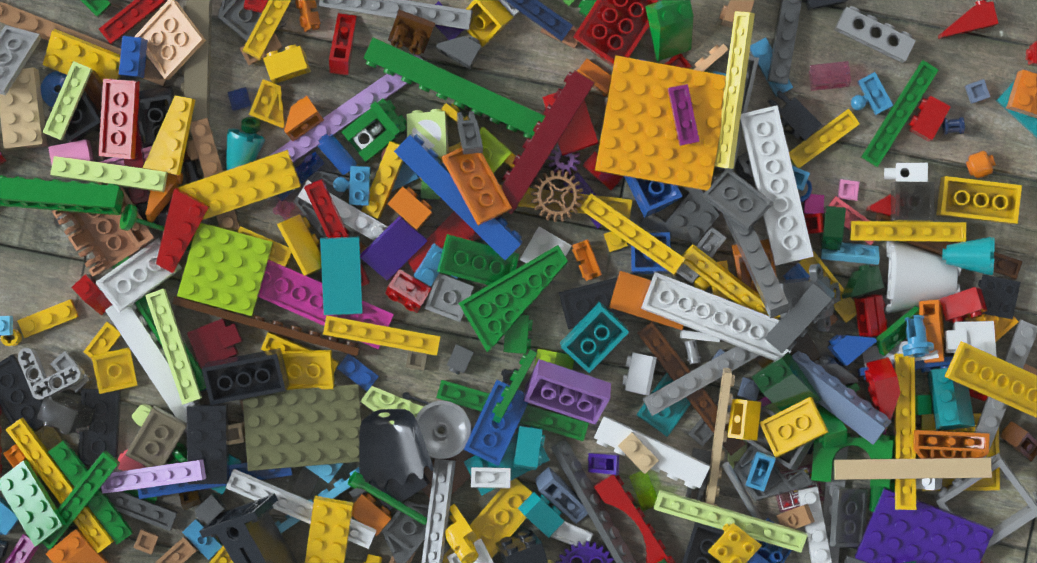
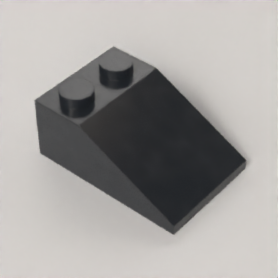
M172 86L139 91L137 123L144 148L154 144L174 99Z

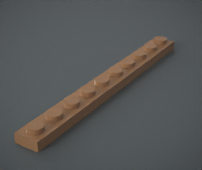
M0 2V22L40 34L41 39L49 41L52 30L57 29L121 55L120 48ZM146 59L143 79L164 87L167 80L163 78L154 64Z

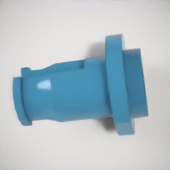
M914 315V319L905 318L907 322L908 344L902 347L903 356L912 358L924 357L934 350V343L927 342L923 315Z

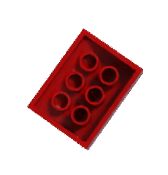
M597 0L573 38L603 61L613 66L615 56L630 57L649 27L646 6L659 1Z

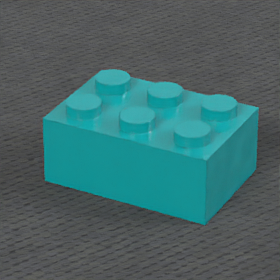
M599 302L565 336L560 345L567 354L590 373L629 333V330L612 312Z

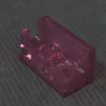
M849 61L810 65L809 79L811 91L849 87L851 83Z

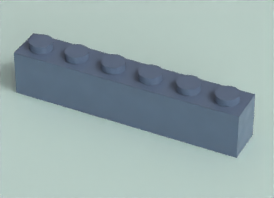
M797 351L792 355L797 365L822 399L818 403L874 445L892 421L884 413L872 407L868 401L856 395L854 390L844 386L838 378L827 373L822 366L811 361L806 354Z

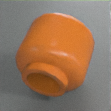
M980 151L970 155L966 165L970 175H974L978 179L992 174V166H995L996 163L993 155L988 156L986 151Z

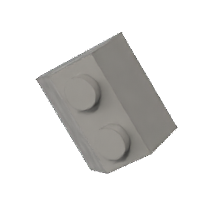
M632 352L631 356L628 355L626 360V367H629L628 374H624L622 386H625L624 390L649 396L657 357Z

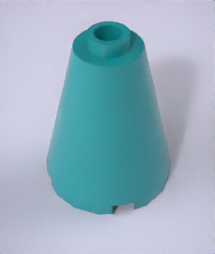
M229 128L227 132L226 170L255 161L265 143L264 137L256 133L248 134L239 132L240 129Z
M995 237L949 244L947 249H943L942 260H946L947 265L993 275Z

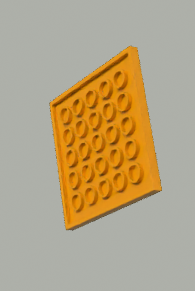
M615 56L595 171L707 191L711 187L721 131L722 102L726 76ZM688 84L700 142L679 146L668 88Z

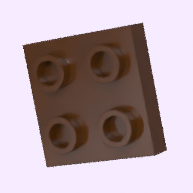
M398 10L388 41L394 47L398 44L396 48H401L402 46L409 48L412 54L414 50L416 51L415 55L424 54L435 23Z

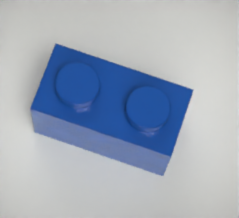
M122 36L119 75L144 78L148 40L140 37Z

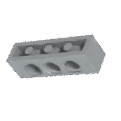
M850 6V8L846 7L843 10L834 28L835 31L901 63L907 60L916 41L912 39L911 34L904 31L900 33L894 30L895 27L888 23L883 25L877 22L878 19L872 15L865 16L855 7ZM858 20L862 23L863 27L861 30L854 27V21ZM872 29H877L880 32L879 38H874L871 35ZM889 37H894L897 40L896 46L889 44Z

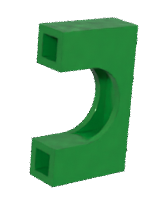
M847 433L846 444L824 449L822 443H818L817 439H815L811 480L832 483L835 456L841 449L848 446H858L864 449L869 454L870 459H893L894 441L890 440L888 436H881L873 445L861 435L857 438L851 437V433ZM870 479V486L890 488L891 479Z

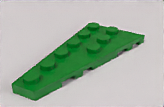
M559 245L458 303L487 353L490 352L567 265L568 260Z

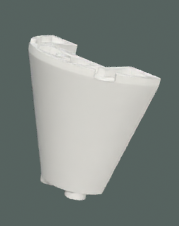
M887 241L886 257H889L887 295H884L885 314L912 309L914 306L919 307V301L938 299L940 301L941 298L960 292V284H957V279L961 274V268L947 265L946 260H942L940 255L900 241Z

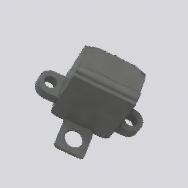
M820 264L810 265L809 278L779 281L789 303L788 311L817 279L822 281L832 291L835 288L836 298H832L834 303L828 310L823 309L820 312L822 316L817 321V327L820 332L830 331V316L833 315L834 304L841 301L839 283L830 284V279L827 276H823V269Z

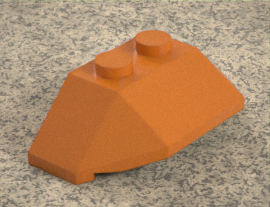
M914 430L913 450L920 459L983 458L989 453L990 434Z

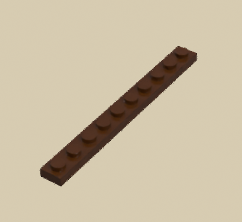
M175 296L172 302L174 305L351 355L359 356L361 348L357 347V343L346 341V344L338 342L339 338L328 336L327 339L320 337L321 333L311 330L309 334L301 332L302 328L293 325L290 328L283 327L284 323L272 320V323L265 322V317L254 315L251 318L244 314L230 312L226 309L212 307Z

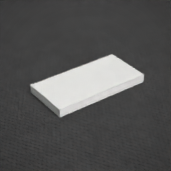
M159 238L96 281L98 287L119 313L182 269L180 264H178L174 273H171L156 264L161 244Z

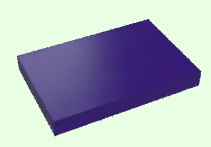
M399 216L360 254V258L384 279L388 280L427 242V239L403 217Z

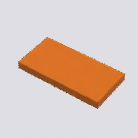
M461 147L441 157L478 226L512 209L482 153L463 154Z
M623 271L619 272L609 308L683 330L684 325L641 309L651 280Z

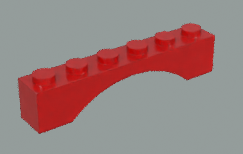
M610 474L594 484L604 503L624 511L639 527L646 545V563H657L663 558L668 563H676L671 555L667 557L664 553L666 547L661 539L657 541L653 536L656 533L650 523L646 525L642 519L645 517L640 507L635 508L632 502L635 499L629 491H624L622 488L624 482L619 475L614 476Z

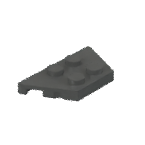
M222 0L218 18L247 41L262 13L243 9L245 0ZM281 20L277 29L284 27L286 23Z
M409 501L403 503L423 516L428 517L429 505L416 504ZM399 510L395 513L382 530V534L396 563H407L425 539L426 525L421 524Z

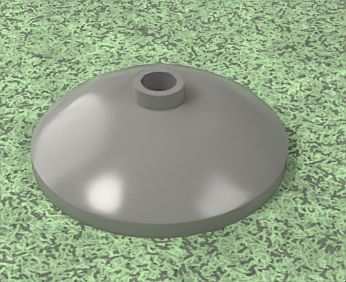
M435 401L423 407L416 416L430 457L437 459L451 458L465 448L471 435V425L467 414L458 405L448 401ZM439 427L444 428L445 432L443 434L438 433Z

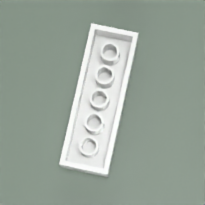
M603 417L594 436L597 439V444L606 448L610 445L615 448L614 452L624 456L625 453L618 445L632 432L659 460L651 468L652 470L659 473L660 470L667 472V477L675 481L680 478L685 481L684 485L692 489L701 487L710 468L709 464L610 417Z

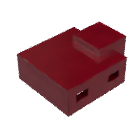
M222 318L187 332L201 368L206 362L226 359L239 354L235 344L243 342V339L239 334L237 324L227 326L225 319Z

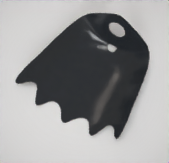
M380 409L362 420L359 433V473L363 475L367 483L370 480H374L381 489H384L387 481L391 478L404 485L411 473H415L419 479H422L425 466L434 471L421 429L415 416L406 409ZM380 413L390 414L388 417L378 416ZM394 421V424L389 425L388 422Z

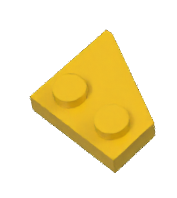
M262 79L249 115L284 128L281 86Z

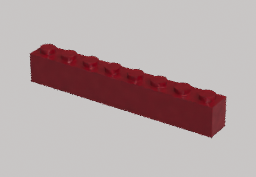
M577 70L567 74L564 82H566L564 88L557 90L553 97L556 99L554 104L547 106L543 113L545 115L542 123L540 121L537 122L533 129L535 132L532 139L527 138L523 145V148H525L522 155L518 154L512 162L515 165L511 172L508 170L502 178L505 182L501 188L512 207L508 211L511 215L518 207L595 84L593 80Z

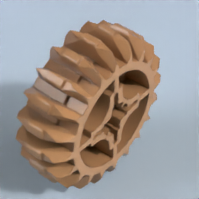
M551 170V177L548 178L547 174L544 173V181L540 178L537 179L541 185H533V188L537 189L538 192L531 193L532 196H537V199H533L532 203H539L535 210L542 209L539 214L540 216H543L546 212L548 214L546 220H549L552 215L554 216V222H557V216H560L563 222L565 221V214L569 219L572 218L570 211L577 214L578 211L574 206H582L577 200H583V196H578L577 193L583 192V189H576L580 182L578 181L573 184L572 181L575 179V176L573 175L568 179L569 172L567 171L563 177L561 176V170H558V176H554V171ZM560 180L569 186L559 189L552 181ZM547 184L551 195L542 201L541 192ZM553 189L561 193L564 192L561 195V202L557 201V199H552L554 196ZM573 191V202L567 207L564 196ZM557 203L563 211H551L545 206Z

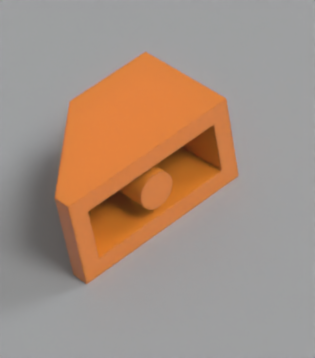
M308 96L298 100L291 106L284 131L292 142L324 121Z

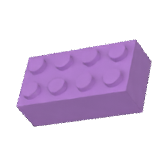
M539 359L525 385L524 401L596 425L610 400L611 383Z

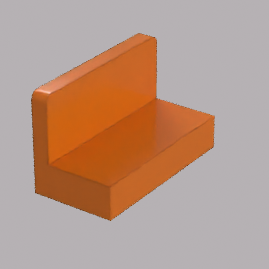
M586 58L577 71L595 82L593 88L607 96L611 75Z

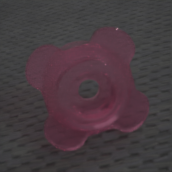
M281 197L278 199L276 207L273 208V213L275 215L279 214L284 220L290 219V214L296 206L293 202L289 203L285 198Z

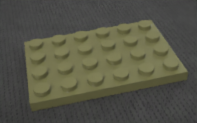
M358 384L334 386V389L306 388L286 390L243 399L248 471L359 462L361 414Z

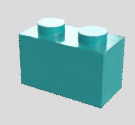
M519 426L513 467L536 470L538 465L541 466L543 454H539L540 446L544 447L545 435H542L543 429Z
M533 492L518 509L549 538L565 521L560 517L562 513L554 505L552 508L548 505L550 501L544 495L538 496Z

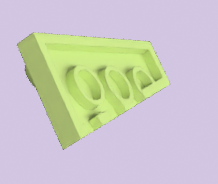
M373 386L370 387L360 401L373 412L380 409H406L415 418L424 407ZM389 413L379 414L380 417H388L390 415Z

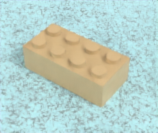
M36 68L22 69L6 96L0 94V118L4 149L16 150L48 146L46 134L43 133L45 119L39 70Z

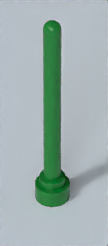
M355 471L350 476L348 485L352 488H362L421 524L427 525V517L367 483L360 473Z

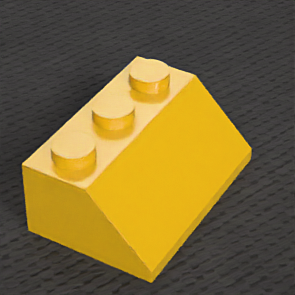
M299 214L278 223L277 226L303 275L310 276L321 270V251L318 247L320 242L315 233L311 234L309 230L311 225L306 216L302 217Z

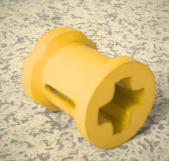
M13 329L12 336H15V340L8 339L10 335L0 337L1 342L5 346H16L22 341V334L17 329Z

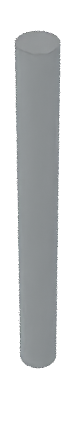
M723 463L722 467L752 517L762 519L730 463Z

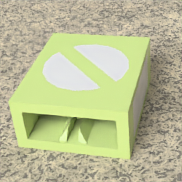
M432 109L431 112L423 113L421 110H415L407 114V137L412 133L414 135L418 134L425 141L424 145L428 149L432 148L439 155L437 158L443 161L441 157L449 153L448 123L445 111Z

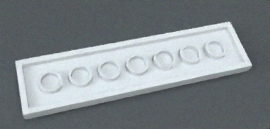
M778 106L743 113L740 117V123L756 189L773 201V205L764 213L763 218L774 264L776 266L813 257Z
M654 273L641 309L772 360H776L785 353L791 352V350L786 349L781 353L765 339L767 334L780 320L770 319L769 316L662 274Z

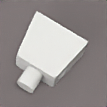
M896 163V168H884V179H896V184H927L928 163ZM908 171L909 176L902 177L900 172Z

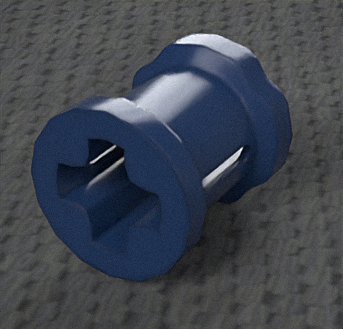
M944 118L942 122L943 134L947 135L954 132L964 134V118Z

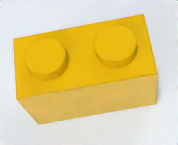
M732 399L728 429L729 438L757 441L761 402Z

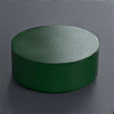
M246 117L242 119V131L248 134H255L260 131L261 122L257 118Z

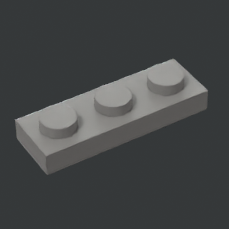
M710 227L696 247L712 258L726 237L713 227ZM684 263L677 271L680 276L691 284L698 277V274Z

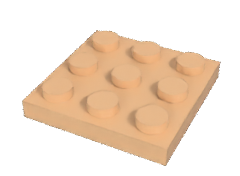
M168 0L135 35V37L148 40L146 55L166 80H169L206 41L176 0Z

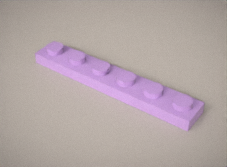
M196 460L113 472L102 485V494L206 479L204 461Z

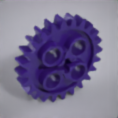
M586 540L583 546L580 541H578V547L571 544L570 551L564 548L566 555L559 554L562 561H556V563H571L575 557L582 560L581 563H591L595 558L601 560V563H610L614 559L613 557L607 558L609 551L602 552V545L597 549L596 542L589 546V542Z

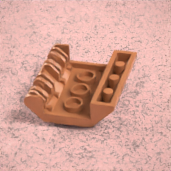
M119 186L124 193L120 215L52 211L56 219L64 216L58 220L60 225L71 220L74 222L75 225L68 227L64 232L66 235L73 233L68 238L76 251L84 249L78 253L79 256L85 257L93 252L95 258L85 263L87 268L97 264L89 269L92 277L111 269L112 266L127 256L130 257L154 239L147 226L136 222L129 231L121 230L120 218L122 212L128 204L133 205L122 186ZM138 212L137 218L142 219Z

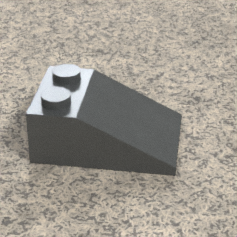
M762 406L759 422L776 413ZM759 424L757 441H745L767 455L775 457ZM815 439L776 458V460L789 469L797 471Z

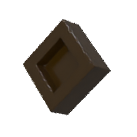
M199 490L179 493L181 506L184 511L202 503Z

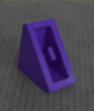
M588 453V472L619 475V454Z

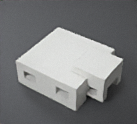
M994 321L955 322L952 325V330L944 333V338H946L945 353H954L955 355L960 341L997 357Z

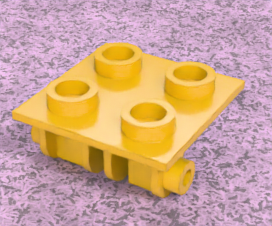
M734 523L730 525L725 524L723 526L724 534L708 550V553L721 563H747L762 545Z

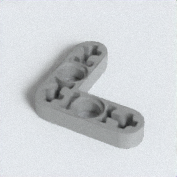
M23 348L18 353L19 363L31 393L36 399L47 400L80 383L84 379V371L78 366H69L47 377L39 356L34 349ZM27 353L31 354L29 360H25ZM33 369H37L39 372L36 379L31 377ZM73 371H77L78 374L75 375L76 378L71 377L67 379L65 377H69L74 374ZM57 378L62 380V385L59 388L54 386V381ZM41 388H50L43 391V395L39 394Z

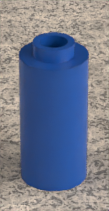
M326 133L318 140L320 150L342 175L350 171V166L357 164L333 134L328 135Z

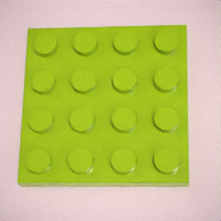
M200 223L193 238L177 296L253 316L273 242Z

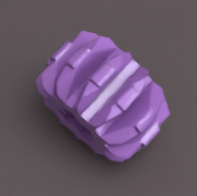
M557 145L559 152L553 149L552 153L555 157H548L549 160H554V162L549 164V167L556 165V168L553 170L554 173H557L560 169L561 176H563L564 170L569 172L568 176H570V168L573 171H577V167L573 164L578 165L580 161L574 160V158L579 157L580 154L576 153L573 155L570 153L564 155L565 158L569 157L570 160L567 161V165H564V163L559 162L562 154Z

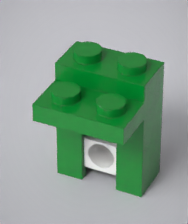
M382 98L379 102L375 101L370 105L371 108L342 131V134L366 163L388 146L389 141H395L407 131V121L402 115H396L394 112L396 107L390 100L385 101ZM379 120L378 125L375 124L373 128L367 130L368 127H370L373 123ZM381 122V124L385 127L386 131H384L380 136L374 139V136L380 133V131L383 129L380 125ZM361 135H369L370 140L367 144L360 143L359 138Z

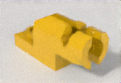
M453 504L449 509L452 513L449 517L454 524L445 530L446 540L455 554H457L461 563H474L479 556L474 546V542L478 540V537L457 506Z

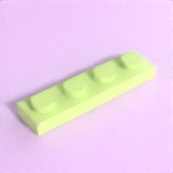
M73 61L43 133L59 140L63 139L93 69Z

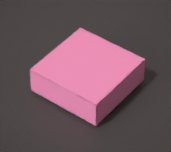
M840 179L837 197L839 199L857 201L860 182Z

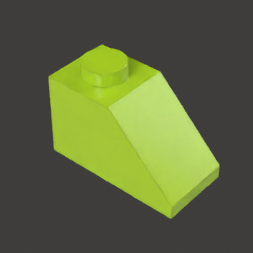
M537 348L534 368L538 360L541 359L570 370L573 369L574 359L569 354Z

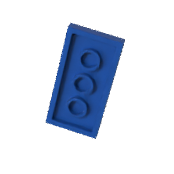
M496 380L464 448L465 451L499 466L528 402L524 401V392L517 390L501 422L494 421L495 414L492 411L497 402L501 404L504 398L501 394L505 387H510L499 380Z

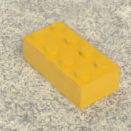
M948 176L941 177L936 216L1012 225L1018 224L1022 185Z

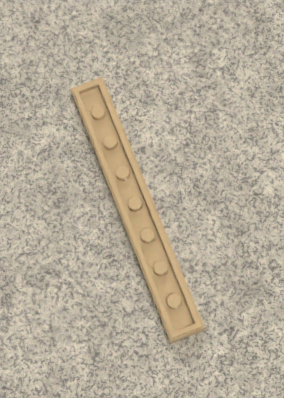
M991 458L834 460L835 480L992 478Z

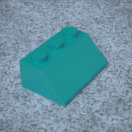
M948 368L931 370L927 378L936 431L975 427L969 387L946 378L945 374Z

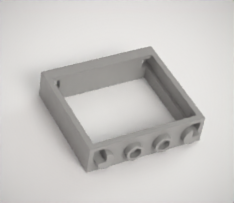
M999 453L991 457L992 471L1000 467L1028 505L992 528L994 532L986 549L1037 517V503ZM982 478L954 479L953 484L947 488L942 487L941 491L934 495L937 504L941 509L953 513L945 502Z

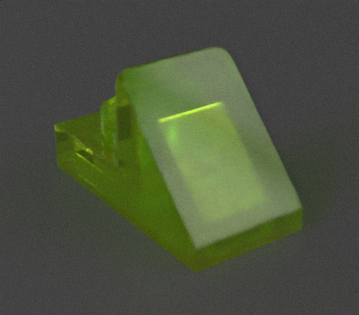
M638 471L628 475L642 511L654 507L657 494L648 472L644 474L642 471Z

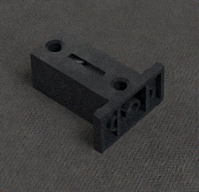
M275 493L222 512L199 531L202 538L218 535L233 563H297L269 513L273 509L272 505L278 501Z

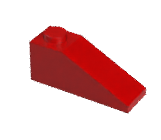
M987 0L975 2L976 5L938 35V39L999 24L994 2H987Z
M341 13L337 15L329 57V73L349 75L357 15Z

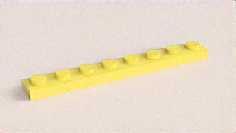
M735 11L722 102L721 131L714 165L716 167L734 168L755 13Z

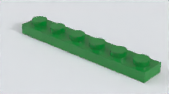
M921 60L860 158L876 168L879 166L939 71L937 68Z
M63 440L48 451V453L75 488L88 470L67 441ZM100 488L87 505L114 542L118 544L130 536L133 530L105 493L102 494V489Z
M106 450L102 452L57 509L67 525L43 542L48 549L51 550L120 464Z

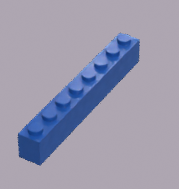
M410 134L394 152L490 247L506 260L522 244L520 240L522 238L516 230L511 231L507 227V221L501 216L478 226L444 162L442 163L437 158L439 155L432 148L428 149L424 145L425 141L418 134Z

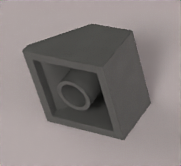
M462 36L438 43L436 46L439 53L470 70L482 51L480 41L472 36H469V38Z

